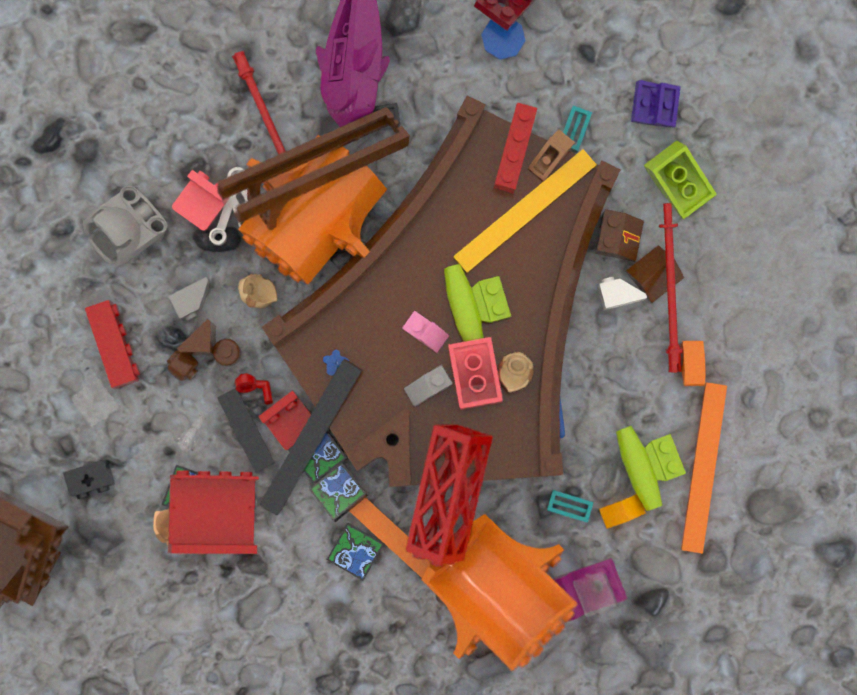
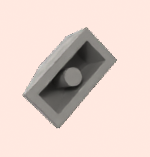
M207 277L168 296L182 321H191L198 317L197 313L202 311L211 284Z
M441 365L405 387L404 390L413 406L416 407L452 386V382Z

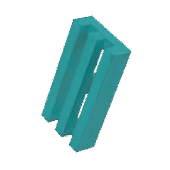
M573 106L563 133L567 135L574 113L578 112L579 114L570 136L574 140L582 115H586L577 144L571 147L572 150L578 153L593 112Z
M552 490L547 511L588 523L594 502ZM559 496L586 504L588 507L585 509L555 500V497ZM553 504L586 513L585 517L552 508Z

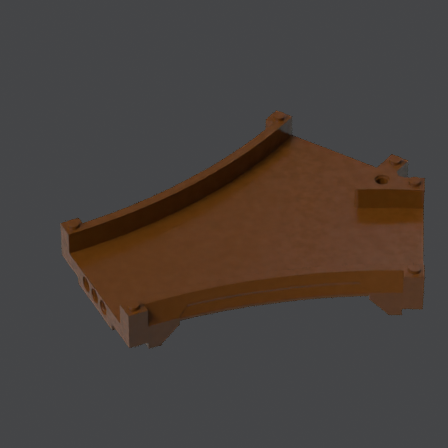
M468 95L457 113L455 123L426 171L395 212L365 244L366 248L370 251L364 258L356 254L314 293L283 316L278 315L262 326V329L315 407L333 376L327 373V364L323 361L325 356H330L334 350H339L340 356L347 358L349 362L363 370L331 424L330 430L358 472L379 458L387 460L389 487L421 484L434 425L458 424L493 436L483 481L563 475L562 453H560V390L565 343L580 272L592 234L621 169L601 160L599 165L593 168L468 273L464 271L471 287L479 281L497 276L500 277L511 317L493 323L482 321L483 337H491L497 370L504 356L514 352H521L532 361L534 374L532 381L526 387L513 392H508L499 381L503 399L502 403L460 410L448 345L464 341L456 327L448 300L444 269L457 265V261L453 258L454 255L544 182L528 167L548 141L531 133L514 194L494 189L511 123L486 111V104ZM568 151L565 157L561 160V162L556 166V168L548 177L555 173L559 168H561L576 154L571 151ZM414 311L430 322H434L449 335L438 353L402 329ZM442 365L452 382V386L414 407L404 388ZM390 434L398 436L399 442L397 445L389 446L386 439ZM458 442L457 448H459L463 443ZM445 452L435 462L437 474L445 461ZM474 460L466 472V479L476 470Z

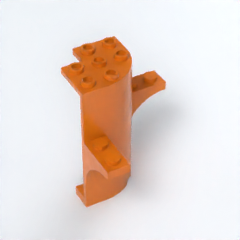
M342 146L262 182L264 184L262 187L269 192L350 155L349 150ZM251 158L246 165L250 168L261 162ZM366 165L288 201L277 218V226L273 230L268 229L267 224L263 222L259 215L244 221L238 230L244 235L242 239L250 246L253 245L256 248L254 251L263 259L266 257L271 263L279 266L277 270L286 277L289 275L297 283L302 281L308 285L338 248L341 250L345 248L353 256L356 254L364 258L370 251L361 242V227L367 214L387 191V188Z
M486 514L474 520L464 561L455 562L454 565L444 564L442 567L430 565L421 579L443 601L453 617L457 631V644L453 654L458 659L466 654L470 656L477 649L475 644L482 640L512 671L519 666L524 668L530 662L532 656L534 658L538 657L544 650L543 646L552 639L553 635L557 636L564 630L566 626L563 623H567L574 616L573 610L578 604L546 573L549 567L554 568L562 560L560 556L565 549L559 544L550 548H534L521 544L504 533Z

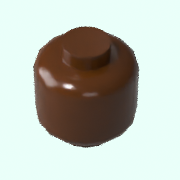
M221 339L213 347V357L222 366H234L241 358V348L232 339Z
M177 350L167 360L168 371L179 381H185L187 378L192 380L199 372L196 369L198 367V360L190 354H182Z

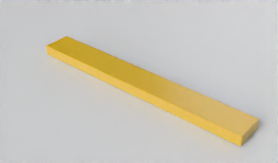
M582 149L454 255L453 258L468 273L595 168L597 164Z

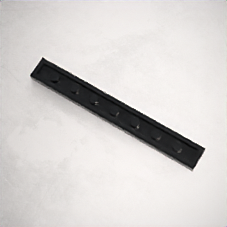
M346 359L342 360L260 502L261 506L275 515L280 514L362 373V369Z

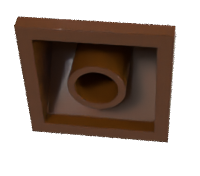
M659 245L626 270V273L638 288L646 294L651 304L667 292L665 250ZM674 258L676 285L684 279V276Z
M207 319L177 350L182 354H190L192 356H213V347L216 344V326Z

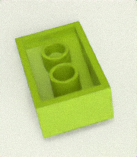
M677 140L643 165L654 183L667 200L672 203V206L682 219L688 217L717 195L687 146Z

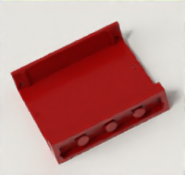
M176 471V475H170L168 553L257 554V545H254L255 480H259V476H253V472H240V476H232V472L219 471V476H212L211 471H198V475H189V471Z

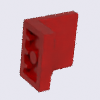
M291 391L258 417L269 428L281 446L288 450L296 442L311 413L295 392Z

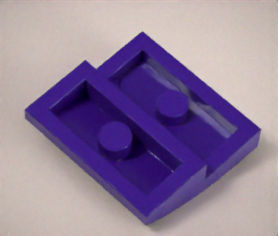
M643 80L636 81L631 122L660 127H676L681 86L663 82L656 84Z

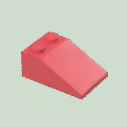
M491 337L448 345L460 410L502 403L503 399Z

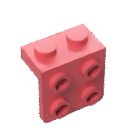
M192 170L187 176L190 182L173 203L172 209L199 229L205 231L230 198L222 200L217 193V183L215 185L208 181L210 178L202 171L196 173Z

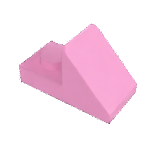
M416 311L413 312L402 328L436 353H438L449 337L434 322H430Z

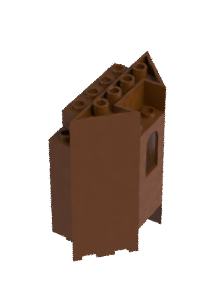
M1 490L0 608L4 602L8 603L10 600L16 604L23 601L33 606L42 588H45L51 579L49 575L61 554L56 548L60 545L63 539L62 535L69 526Z

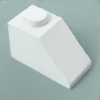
M614 277L602 279V283L597 286L603 310L644 301L647 298L644 292L622 279L614 280Z

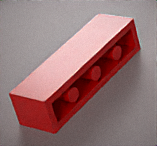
M517 102L494 189L514 194L538 108Z
M106 300L86 307L85 311L111 388L118 389L138 382L140 370L137 363L133 364L131 356L134 353L130 343H126L124 337L127 335L123 323H119L117 316H120V311L117 304Z

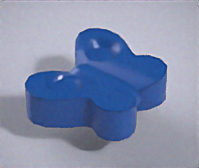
M334 350L332 355H327L323 358L324 363L327 364V373L330 376L336 373L343 359L348 360L340 356L339 350Z

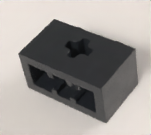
M101 460L63 472L69 496L77 497V500L89 497V492L97 490V493L109 491V486L115 485L108 460ZM88 476L94 478L91 485L85 482V480H88Z

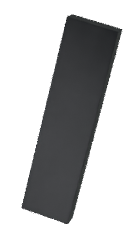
M236 388L217 397L255 472L257 473L274 464L275 462Z

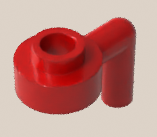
M243 373L235 379L236 391L248 393L256 388H261L263 390L264 403L266 405L273 403L271 386L268 380H256L253 375Z

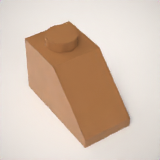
M558 129L549 138L528 169L545 181L575 142Z

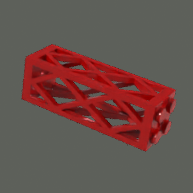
M458 424L434 425L405 550L412 553L414 558L430 560L432 565L442 567L444 564L454 565L455 562L464 561L493 439L492 435ZM458 442L463 443L459 448H457ZM445 452V461L437 474L435 462ZM474 460L476 470L466 479V472ZM428 483H430V488L427 492ZM454 484L452 496L444 503L446 491ZM432 507L433 514L426 527H424L422 517ZM461 515L463 525L454 534L453 527Z

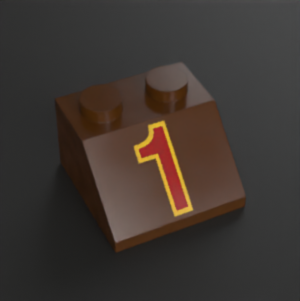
M605 209L602 214L595 254L636 262L644 221L627 213Z

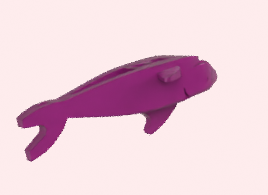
M340 0L328 35L326 48L324 49L321 46L316 48L319 68L322 72L321 95L327 105V111L339 127L374 112L378 82L382 79L390 63L388 56L382 57V33L377 0Z

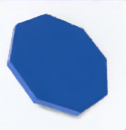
M490 19L481 34L485 51L499 60L517 56L526 41L522 25L518 22H515L507 31Z

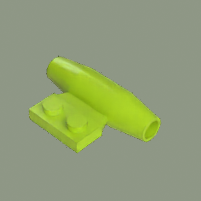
M460 264L444 269L448 300L456 327L464 342L484 338L482 321L493 323L511 317L499 276L479 281L471 287Z
M632 426L616 431L623 464L632 487L646 511H650L663 506L658 481H668L686 474L671 434L650 441L644 447Z

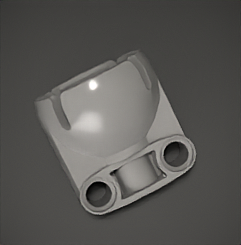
M125 186L121 189L120 193L88 214L83 221V229L86 234H91L99 227L88 240L100 257L107 263L119 267L125 265L153 243L161 241L164 237L167 223L158 210L140 191L133 186ZM124 197H130L132 201H128ZM153 227H156V228H158L160 231H159V232H156V231H154L152 228H153Z

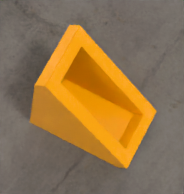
M637 494L599 508L606 529L631 521L646 513Z

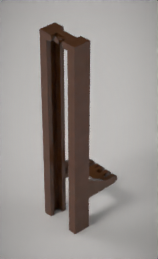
M385 107L218 181L217 193L224 200L247 190L248 201L235 207L237 211L234 213L235 218L239 223H242L259 215L263 222L267 224L268 229L273 230L277 226V218L288 201L408 147L410 135L403 126H398L399 121L394 120V115ZM390 126L396 133L269 192L260 193L262 182L382 128Z

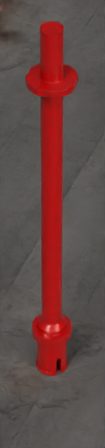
M244 51L232 55V59L238 68V76L246 81L278 155L286 152L253 79V73L255 72L253 67H250Z
M663 203L664 224H659V228H664L670 341V345L666 348V354H668V372L676 373L682 372L681 353H683V348H680L678 344L673 228L678 227V223L672 222V203Z

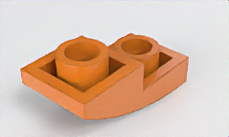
M682 341L683 365L681 369L683 385L705 386V352L703 341Z

